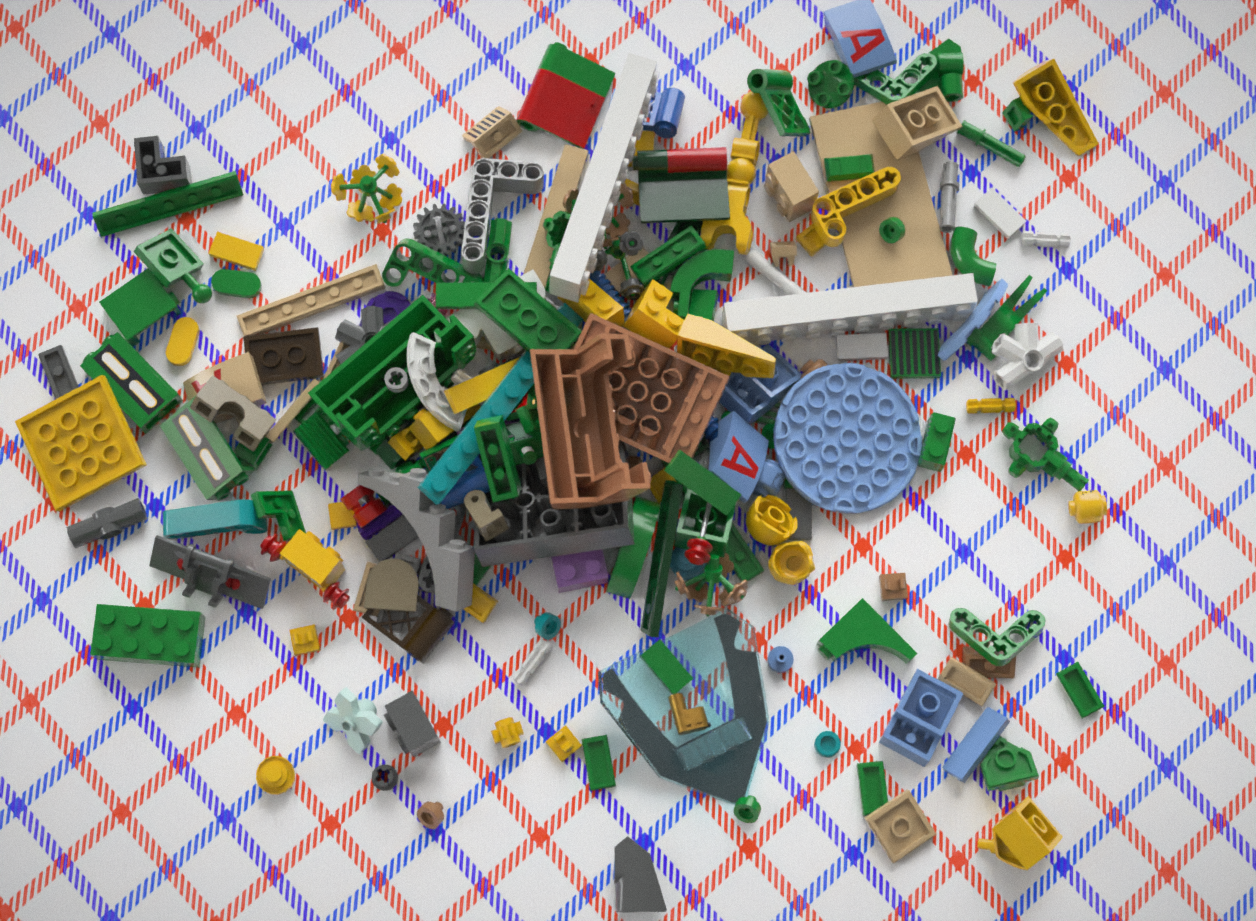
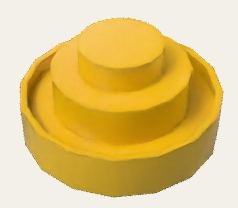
M270 756L259 764L256 771V780L264 792L271 795H280L287 792L293 786L295 769L286 758Z

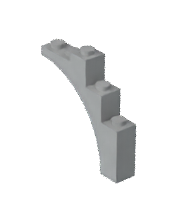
M370 467L368 471L358 474L359 485L372 489L388 499L403 513L415 529L431 565L435 584V605L455 612L472 605L474 546L465 544L463 540L454 539L456 511L446 509L445 505L442 504L436 505L417 488L427 476L426 470L415 468L411 469L409 473L403 474L385 472L384 468Z

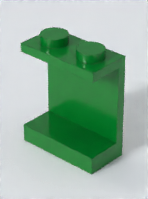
M148 268L99 301L100 305L132 347L140 342L137 337L138 334L171 311H174L177 316L181 314L177 306L180 304V301L172 291L167 293L163 288L164 285Z

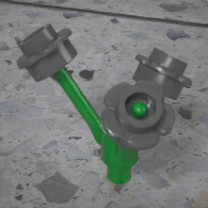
M631 231L630 233H623L621 237L618 236L619 240H614L612 242L613 246H610L605 251L602 249L601 251L598 250L594 271L604 269L608 262V255H612L615 259H620L626 278L620 285L621 296L628 300H635L641 296L644 286L640 284L639 279L631 278L625 255H637L638 251H641L643 248V241L637 232Z

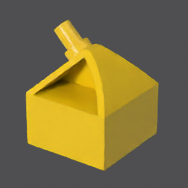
M1027 796L992 828V840L979 838L977 847L978 849L990 850L992 854H996L998 859L1013 867L1028 870L1047 856L1063 836L1032 799Z

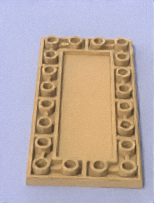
M883 102L809 117L828 193L859 179L827 182L824 158L872 154L875 172L885 167H894L901 175L898 189L893 195L842 218L846 225L842 247L853 287L953 276L919 151L896 160L872 121L886 106ZM867 188L861 189V192L865 195L872 194L871 190ZM845 198L839 199V202L843 205L850 204V201ZM890 217L899 218L905 226L904 237L895 243L885 242L879 233L881 222Z

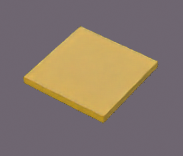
M104 375L89 381L15 421L55 511L60 512L147 466Z

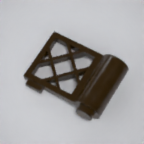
M419 595L417 603L426 608L420 617L409 618V612H406V619L391 621V613L387 611L388 621L377 623L370 618L375 610L368 609L362 616L363 620L422 664H424L455 623L452 620L454 615L442 607L440 609L433 607ZM416 621V623L411 628L410 622ZM407 623L408 633L402 641L393 635L392 625ZM389 625L390 632L382 626Z

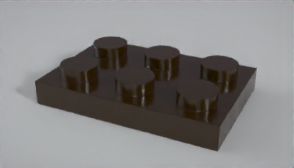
M318 327L243 336L245 353L249 352L252 355L261 385L324 377Z

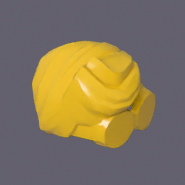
M792 541L777 545L768 560V569L774 579L784 584L797 585L809 577V574L816 569L811 547L803 541Z

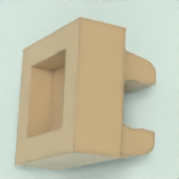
M794 241L770 242V253L774 266L779 267V259L782 257L787 258L789 267L793 266L794 258L797 256V246Z

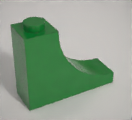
M863 598L816 643L819 646L818 652L826 660L831 659L833 662L849 652L869 648L889 652L906 664L917 655V652Z

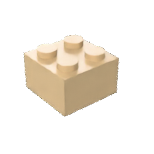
M793 151L768 164L764 188L770 197L773 196L776 200V207L782 217L786 216L790 223L810 212L813 203L818 198L819 190L795 152Z

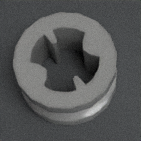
M394 367L385 374L384 380L391 392L400 393L407 388L409 380L403 369ZM394 375H397L398 378L400 375L402 376L400 385L390 384L393 381L392 377Z

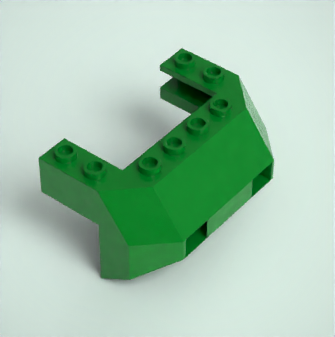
M421 295L311 389L308 394L321 412L360 451L369 449L384 441L385 438H392L401 430L400 426L407 420L409 422L414 420L413 416L424 406L414 390L408 373L407 346L410 335L414 332L436 342L434 349L435 375L441 387H446L447 389L455 384L451 380L452 375L459 369L463 370L476 356L477 350L474 336L454 314L449 317V322L424 295ZM394 367L403 369L409 380L407 388L400 393L391 392L384 380L386 372ZM401 375L396 379V386L401 384ZM370 396H373L367 403L361 406Z

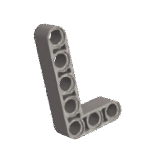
M481 158L474 162L461 250L462 264L465 271L477 274L484 269L494 191L537 194L541 192L544 187V171L540 164Z

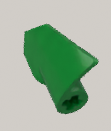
M948 38L929 52L937 59V70L917 93L938 86L947 102H955L963 99L962 74L964 72L963 52H961V46Z

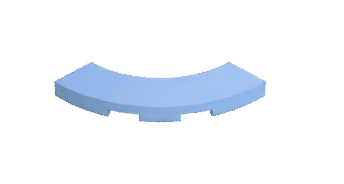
M1003 278L984 293L981 301L967 320L942 343L938 356L943 361L950 358L968 341L967 338L975 328L979 329L990 316V311L995 305L994 301L998 304L1007 290L1008 283Z

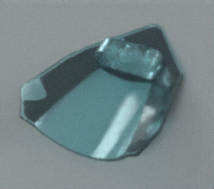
M727 608L661 640L694 678L677 693H683L687 709L704 707L707 720L711 723L709 728L685 735L678 734L668 700L671 693L639 657L651 646L598 671L600 704L642 755L658 778L735 805L739 798L747 797L768 730L769 715L755 628Z

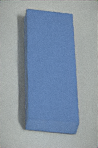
M987 707L942 766L943 770L965 783L1010 723L1009 719Z

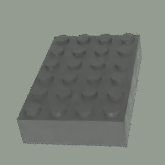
M619 443L620 459L623 463H628V467L631 469L625 443ZM535 462L531 465L525 463L516 465L521 484V491L518 497L493 502L491 492L485 494L491 506V511L499 509L509 529L486 542L474 523V551L482 567L635 544L632 498L623 502L588 508L553 509L550 504L548 482L542 485Z

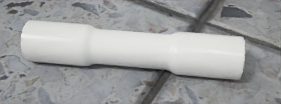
M752 249L746 255L744 260L759 273L764 274L775 283L786 295L807 293L773 267L755 249Z

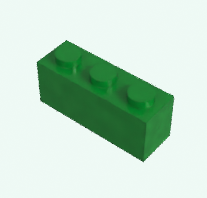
M503 415L477 420L474 432L493 502L518 497L521 491V484Z

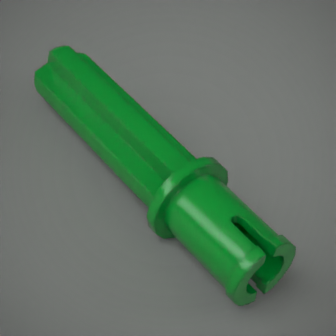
M965 119L961 124L962 127L957 131V134L973 141L976 147L980 145L1017 167H1020L1026 158L1025 154L986 133V129L981 130Z

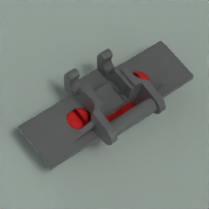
M158 535L155 537L149 566L184 579V583L187 586L183 590L182 596L190 598L197 589L213 595L208 605L214 608L222 600L223 594L255 607L264 608L271 581L270 577L235 565L234 560L230 558L225 560L196 549V546L193 544L185 546Z

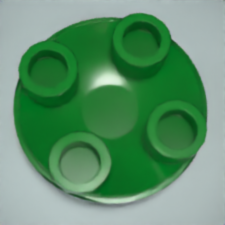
M829 60L819 64L807 77L810 97L817 105L823 108L832 109L843 105L850 98L854 89L852 72H850L846 64L838 60Z

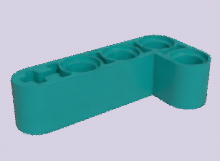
M249 499L163 511V537L166 539H182L232 531H241L247 534L267 532V518L258 519L253 500Z

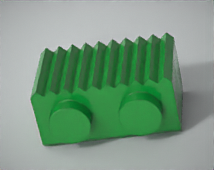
M315 412L292 432L322 468L326 470L350 451L346 447L350 443L341 432L337 435L330 428L333 423L323 413L320 415L318 412Z
M936 412L930 415L922 440L918 467L937 472L943 470L956 421L955 417Z

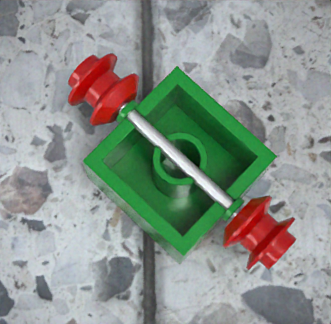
M687 488L674 547L687 549L684 555L694 565H702L709 562L711 554H717L719 557L724 558L736 504L726 516Z

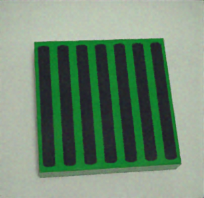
M939 328L888 330L890 378L927 379L941 377V363L938 356L940 350Z

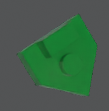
M1002 736L997 739L980 765L987 791L998 789L1001 792L1024 786L1025 782L1039 778L1031 752L1022 747H1017Z

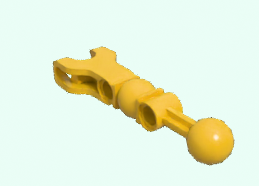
M752 91L746 93L740 102V110L745 117L741 138H734L730 155L731 161L727 165L730 220L703 221L700 237L706 244L704 249H713L718 237L729 233L736 236L738 254L747 255L751 249L754 234L750 221L746 217L751 191L750 184H752L756 177L755 167L760 151V142L755 139L759 121L767 117L769 113L760 93Z

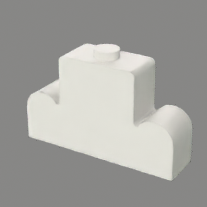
M534 269L520 276L524 282H537V293L546 300L545 288ZM460 309L453 313L473 334L476 346L479 344L481 337L485 338L498 361H502L513 354L520 355L525 352L521 345L479 309ZM449 315V316L446 317V319H447L449 322H450L449 317H450L451 315Z

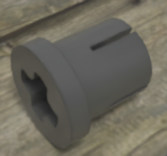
M383 764L373 770L372 783L377 789L389 791L396 786L398 774L392 766ZM381 771L385 773L390 772L387 776L389 783H385L383 780L378 782L381 778L379 775Z

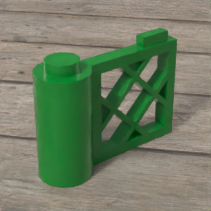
M757 68L752 70L747 77L748 88L754 93H760L779 135L789 137H806L811 133L810 127L791 92L793 78L790 72L786 70Z

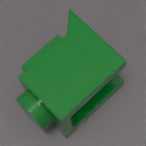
M265 437L254 452L239 442L234 451L241 465L253 466L257 471L273 446L269 443L270 440Z

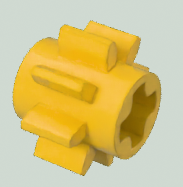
M508 717L494 723L496 729L492 730L491 733L495 744L501 743L502 748H507L521 742L519 736L524 735L520 721L514 722L513 717Z

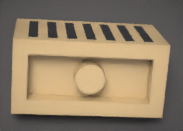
M498 106L466 131L462 137L472 143L481 158L489 159L523 131L512 113Z

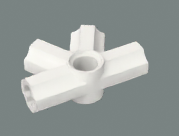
M1038 323L1015 324L1016 340L1006 334H1000L992 345V354L1003 359L1006 363L993 372V379L996 384L1003 390H1007L1030 373L1040 370L1043 364L1064 350V344L1060 337L1055 335L1054 332H1050L1039 340ZM1027 356L1030 358V366L1026 362Z

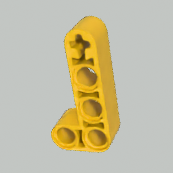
M885 167L815 200L810 217L824 244L834 248L843 242L846 225L842 218L893 195L897 191L901 180L900 172L894 167ZM867 188L871 190L872 194L865 195L861 192V189ZM845 198L850 201V204L843 205L839 202V199ZM823 208L826 209L829 214L821 215L817 212V210ZM835 229L840 235L835 237L830 235L828 231Z

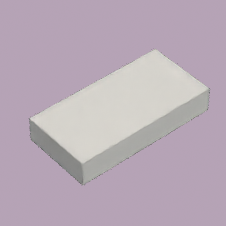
M992 187L973 205L1007 239L1013 236L1026 223V220Z
M886 333L836 336L838 361L888 358Z

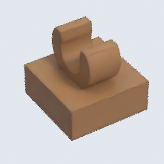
M905 572L879 575L881 601L904 600L908 598Z

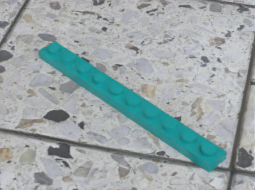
M566 303L559 307L558 311L577 327L583 321ZM525 350L417 487L436 505L441 503L480 453L474 432L477 420L503 415L505 421L534 384L531 354Z

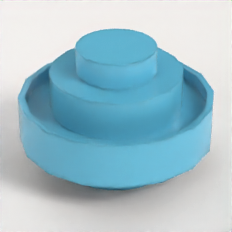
M675 547L672 551L670 568L675 576L679 572L683 580L688 581L704 573L707 563L694 565L684 555L687 549Z

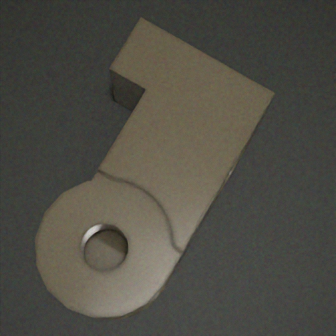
M473 490L465 496L464 504L486 542L509 529L500 510L491 511V506L483 491Z

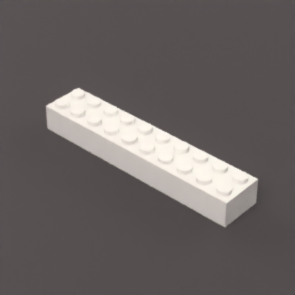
M630 52L627 55L550 273L549 294L579 302L580 296H585L587 293L590 272L593 273L595 270L598 250L601 251L603 247L605 230L610 226L613 217V207L617 206L620 197L621 184L625 183L628 174V164L633 160L636 141L640 140L644 118L647 119L651 98L655 96L657 91V81L660 72L656 71L657 61Z
M973 273L726 302L723 306L721 319L722 326L742 339L749 343L766 345L771 343L772 340L791 342L796 340L797 337L816 339L822 334L837 336L843 335L847 331L865 333L872 328L889 330L898 325H904V327L909 328L923 322H928L930 325L939 324L943 320L953 319L954 322L964 321L973 312L978 299Z

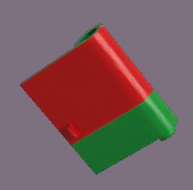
M560 42L548 44L516 121L525 130L536 132L541 129L578 148L584 149L616 73L568 50Z

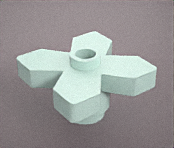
M345 687L334 699L336 707L333 706L327 711L323 721L333 731H344L348 745L355 752L361 754L371 742L369 735L375 734L383 724V721L376 715L377 708L371 700L366 698L358 700Z

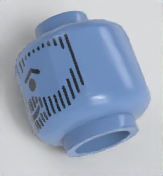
M771 459L765 460L761 475L753 490L756 496L762 495L761 497H766L768 494L776 496L779 493L786 478L778 462Z

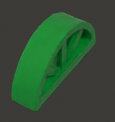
M635 496L633 503L635 544L619 547L606 592L627 599L631 598L652 539L660 510V503Z

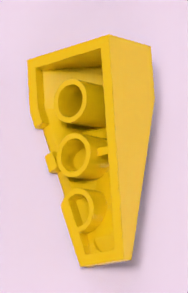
M1055 59L1041 62L1023 73L1013 82L1023 104L1077 156L1082 155L1099 144Z
M687 314L678 333L677 353L727 376H730L731 372L741 373L745 377L774 378L775 357L712 320Z

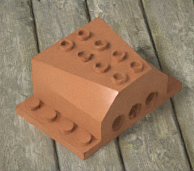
M590 313L573 350L579 349L599 334H629V341L633 348L632 360L608 374L609 383L612 386L611 398L616 412L615 426L619 440L670 463L678 450L683 451L693 459L730 377Z

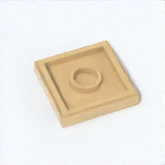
M908 789L864 818L892 863L897 862L937 835Z

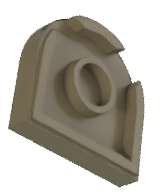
M386 559L376 564L371 569L367 578L364 608L416 613L419 583L413 567L400 559Z

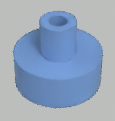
M784 646L773 648L767 658L768 666L776 673L788 671L794 661L792 652Z

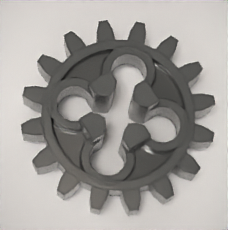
M434 203L432 206L433 210L429 211L428 208H423L424 216L417 214L419 223H413L414 229L417 230L413 232L414 239H419L417 242L438 253L442 252L447 257L448 250L456 253L455 246H462L463 240L461 238L464 235L465 221H461L463 219L461 213L455 215L456 210L454 206L447 210L445 203L442 204L441 208H437V205ZM436 216L441 217L440 221L444 240L446 241L445 244H439L440 240L434 219ZM455 225L456 228L454 230H450L449 226ZM430 230L431 234L424 235V232Z

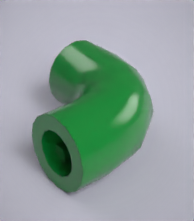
M963 226L955 227L951 238V257L956 269L961 274L973 273L975 283L990 287L994 279L997 263L984 260L976 254L975 244L978 233L975 230Z

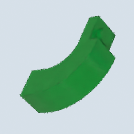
M715 249L704 251L688 259L679 268L673 278L670 289L673 293L671 299H675L673 306L674 314L685 320L688 314L690 295L699 284L709 280L731 282L734 250Z

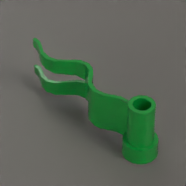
M1029 274L982 328H975L967 338L966 344L970 347L973 345L988 360L992 361L996 357V355L992 354L994 341L1000 334L1008 336L1015 328V324H1019L1048 290L1043 288L1016 311H1013V308L1033 278Z

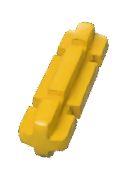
M986 398L980 401L968 399L966 401V411L969 414H975L978 411L980 413H1001L1002 410L1006 413L1014 412L1016 409L1014 398H1004V400H1001V398Z

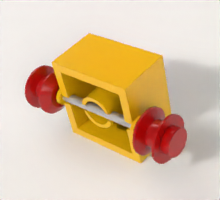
M299 529L288 544L287 541L278 542V534L268 535L260 545L262 548L261 555L270 554V562L279 559L285 560L288 565L322 590L324 593L323 602L326 603L330 600L333 603V610L337 607L343 608L349 601V589L347 588L342 591L339 588L340 582H336L346 570L342 564L344 560L330 546L325 549L320 539L308 530L305 534Z

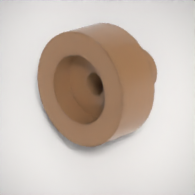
M424 802L417 810L418 820L425 827L436 829L444 820L443 805L440 802Z

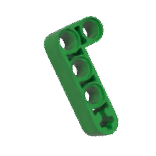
M409 238L400 240L395 246L382 273L383 281L391 287L401 285L410 270L435 283H458L462 276L465 277L462 282H484V277L480 273H468L463 269L462 264ZM400 247H407L411 251V256L406 257L402 255ZM429 258L432 260L434 267H425L422 259ZM390 269H397L401 277L394 278L390 274ZM447 269L454 271L456 278H447L444 271Z

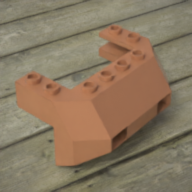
M599 334L577 350L530 349L550 504L553 509L588 508L623 502L650 489L651 475L648 471L647 462H642L629 469L628 463H623L620 459L618 448L619 436L616 433L615 426L616 412L612 405V386L609 383L608 374L632 360L633 348L629 341V334Z

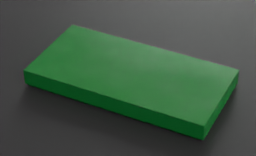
M509 268L474 302L475 307L529 353L530 349H570L578 341L582 332Z

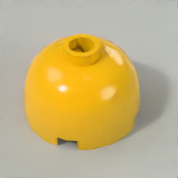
M769 494L766 497L758 496L746 512L745 524L754 540L764 545L775 546L784 543L797 529L796 516L792 519L789 513L792 509L780 498Z

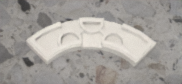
M413 332L409 337L407 346V366L414 390L423 405L435 418L458 432L462 427L467 409L456 414L453 413L444 393L446 389L441 387L435 375L434 349L436 342Z

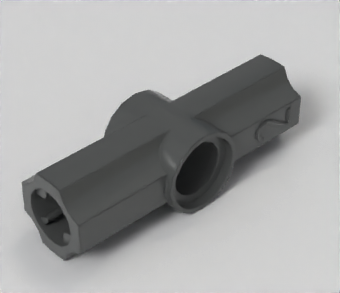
M137 498L115 508L106 507L97 510L92 514V517L66 528L73 547L78 548L98 539L113 538L122 533V529L143 522L148 518L141 500Z

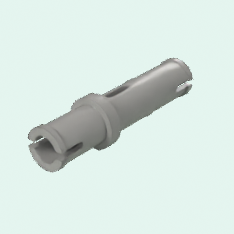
M954 161L943 163V180L940 182L942 198L939 230L944 233L955 231L956 195L960 184L957 181L959 165Z

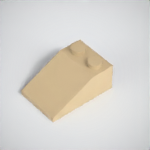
M938 86L889 103L872 119L896 160L915 154L962 127Z

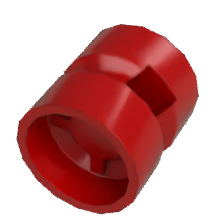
M362 485L357 486L340 499L348 511H354L353 518L360 528L387 510L381 499L373 496L375 491ZM361 498L367 502L363 507H361L358 501Z

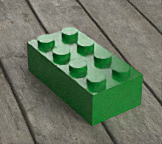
M97 604L90 656L96 660L200 668L206 617L197 611Z

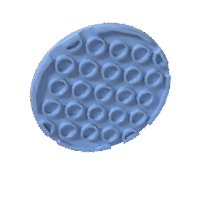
M856 363L826 365L801 378L792 386L781 402L774 424L776 457L790 485L812 504L828 511L845 514L871 511L896 498L913 478L922 450L919 417L906 392L883 372H878L865 365Z

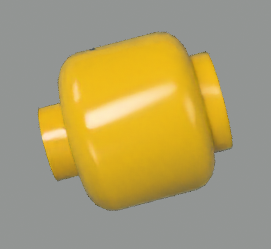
M1098 490L1075 492L1073 501H1068L1069 515L1075 516V520L1079 524L1100 522L1103 515H1107L1105 495L1101 496Z

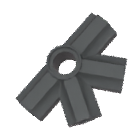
M366 306V308L361 309L362 327L346 319L340 323L335 339L349 346L335 355L340 365L390 323L388 322L384 325L383 308Z

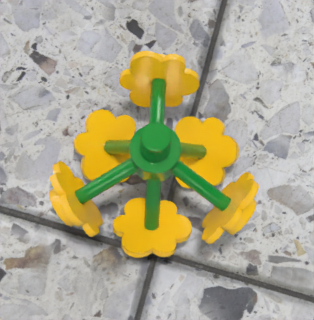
M380 154L379 157L375 158L379 170L377 173L371 171L370 167L364 164L358 170H352L351 175L353 177L350 180V184L344 182L342 173L334 176L331 182V192L333 195H336L337 201L346 199V190L358 189L362 193L361 200H357L355 203L350 202L346 212L349 217L354 218L358 222L363 220L372 222L376 220L378 224L382 222L387 223V220L391 218L390 213L396 211L394 207L402 203V188L391 183L387 186V189L383 190L377 185L376 181L383 174H387L390 178L400 174L395 160L385 154ZM377 192L381 194L382 198L380 201L376 197ZM367 196H371L379 216L373 218V207L367 206ZM382 208H386L389 211L384 213Z

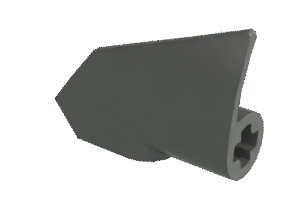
M627 836L614 847L616 912H666L667 908L650 853Z

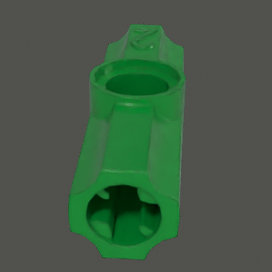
M503 218L491 220L486 250L484 282H495L507 270L512 222ZM496 253L502 254L504 256L500 260H495L492 258V256Z

